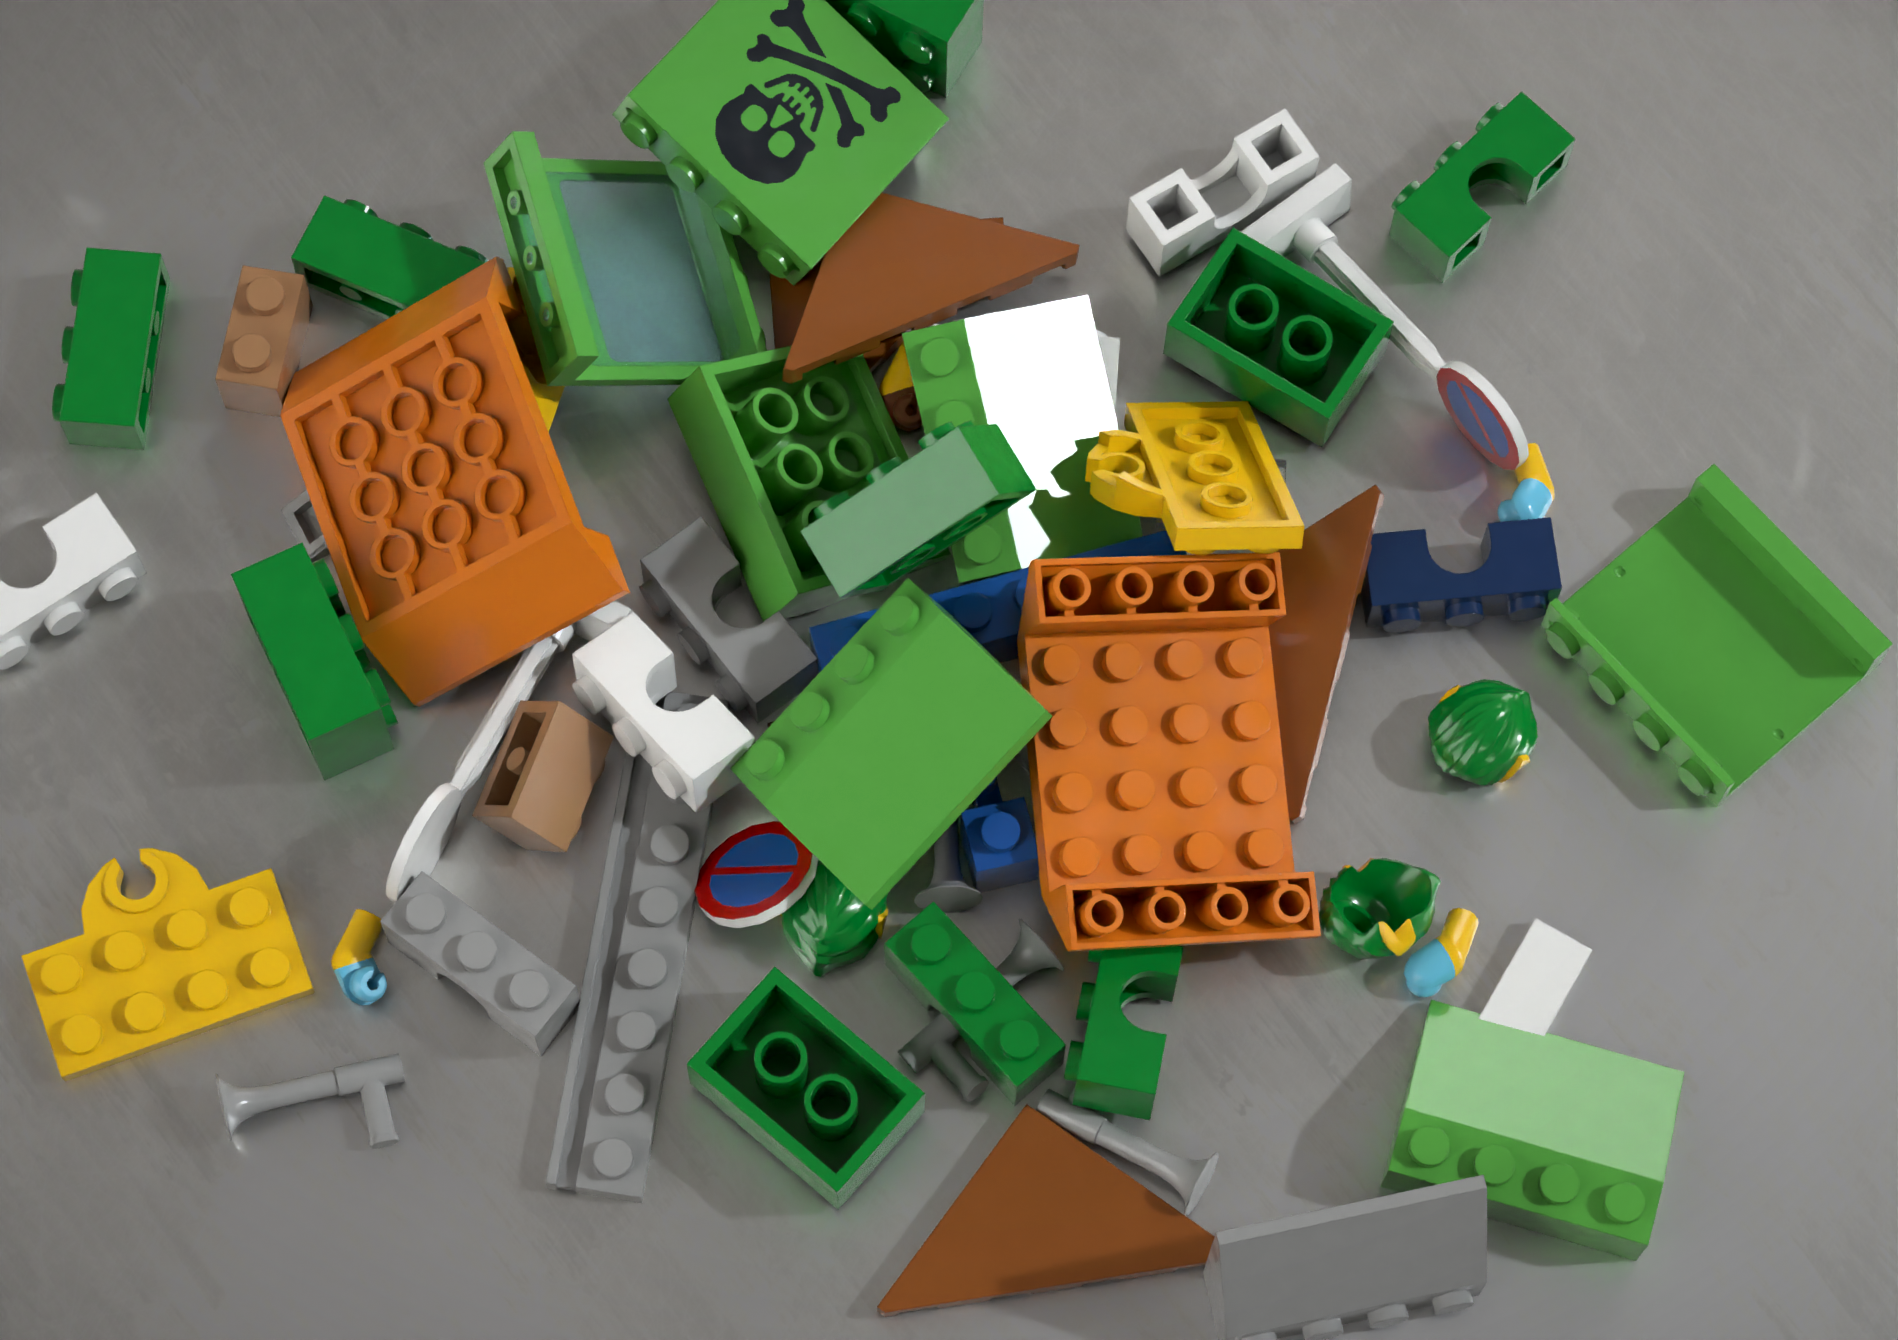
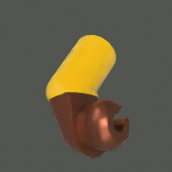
M902 341L880 384L879 392L893 424L899 429L911 431L921 427L923 424L904 341Z

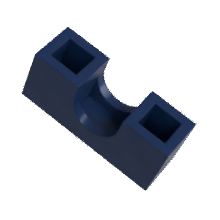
M1551 517L1488 523L1480 545L1483 565L1472 572L1460 574L1441 568L1432 559L1428 550L1425 529L1375 533L1371 540L1372 549L1361 595L1366 628L1383 626L1385 631L1394 633L1416 629L1421 625V622L1446 620L1449 626L1462 627L1477 624L1485 616L1509 614V618L1516 621L1540 618L1545 615L1549 603L1555 598L1558 599L1562 590Z

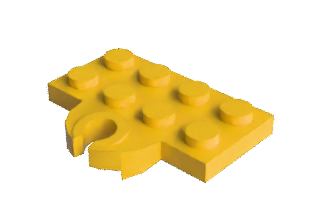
M1248 401L1126 403L1124 418L1126 431H1099L1098 443L1088 453L1085 481L1091 482L1090 494L1097 501L1113 510L1134 516L1162 518L1174 551L1207 555L1216 550H1250L1255 553L1269 554L1279 549H1302L1304 523Z
M154 848L139 849L140 861L145 868L155 874V886L146 897L129 899L121 894V883L125 873L116 858L114 857L104 864L88 884L81 912L84 934L21 956L61 1078L65 1082L315 993L271 868L209 890L198 870L179 855Z

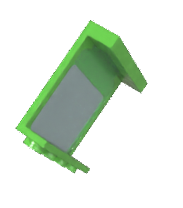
M512 131L485 160L484 167L547 386L681 385L701 365L767 351L765 334L759 325L749 292L748 278L742 269L732 234L724 230L716 222L712 215V209L697 194L681 189L672 181L666 171V165L662 161L541 158L534 132Z

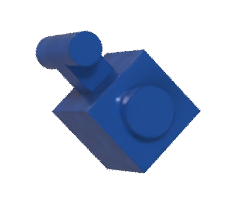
M996 776L972 802L975 808L965 810L961 814L960 837L973 887L980 893L1038 880L1039 874L1037 845L1025 798L1020 797L1002 801Z

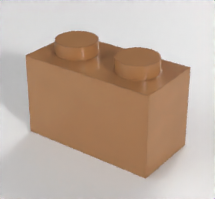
M242 266L215 378L225 408L281 417L280 414L293 374L299 368L313 308L304 275Z
M520 700L472 816L526 850L567 852L571 840L580 829L581 816L594 784L604 771L605 758L614 736L561 701Z

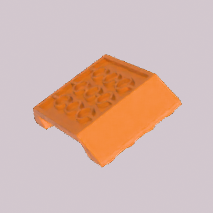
M498 256L295 372L280 414L362 641L413 705L419 707L630 593L609 536L584 527L507 325L508 322L524 314L504 260Z
M1280 552L1269 554L1230 553L1033 559L1030 562L1017 636L1021 685L1052 715L1050 720L1027 743L1041 896L1067 952L1309 939L1321 936L1314 871L1295 872L1269 635V626L1286 616Z

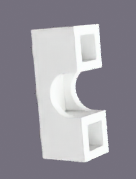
M1283 109L1234 137L1229 154L1216 167L1204 175L1190 180L1184 170L1180 168L1129 198L1126 230L1160 277L1224 240L1233 227L1241 230L1255 222L1313 180L1316 176L1319 154L1288 111Z
M97 493L42 526L53 550L57 554L55 568L45 581L30 588H15L0 580V670L10 668L20 662L29 652V647L48 635H61L74 628L82 620L83 613L102 601H115L122 598L134 589L140 577L147 574L136 549Z
M634 611L572 654L576 681L572 686L578 700L591 714L596 715L599 712L603 714L612 724V730L616 739L629 755L635 757L640 754L652 766V772L657 783L670 798L676 799L680 796L697 814L742 782L730 768L755 743L754 736L714 694L698 706L686 711L673 712L655 705L662 697L677 688L674 655Z

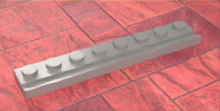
M669 692L655 705L664 710L680 712L698 706L709 697ZM719 699L720 702L730 711L729 701ZM627 752L625 753L546 1179L548 1189H567L580 1194L642 1203L697 898L694 890L703 864L713 808L712 802L696 814L680 796L676 799L670 798L657 783L652 772V766L640 754L633 757Z

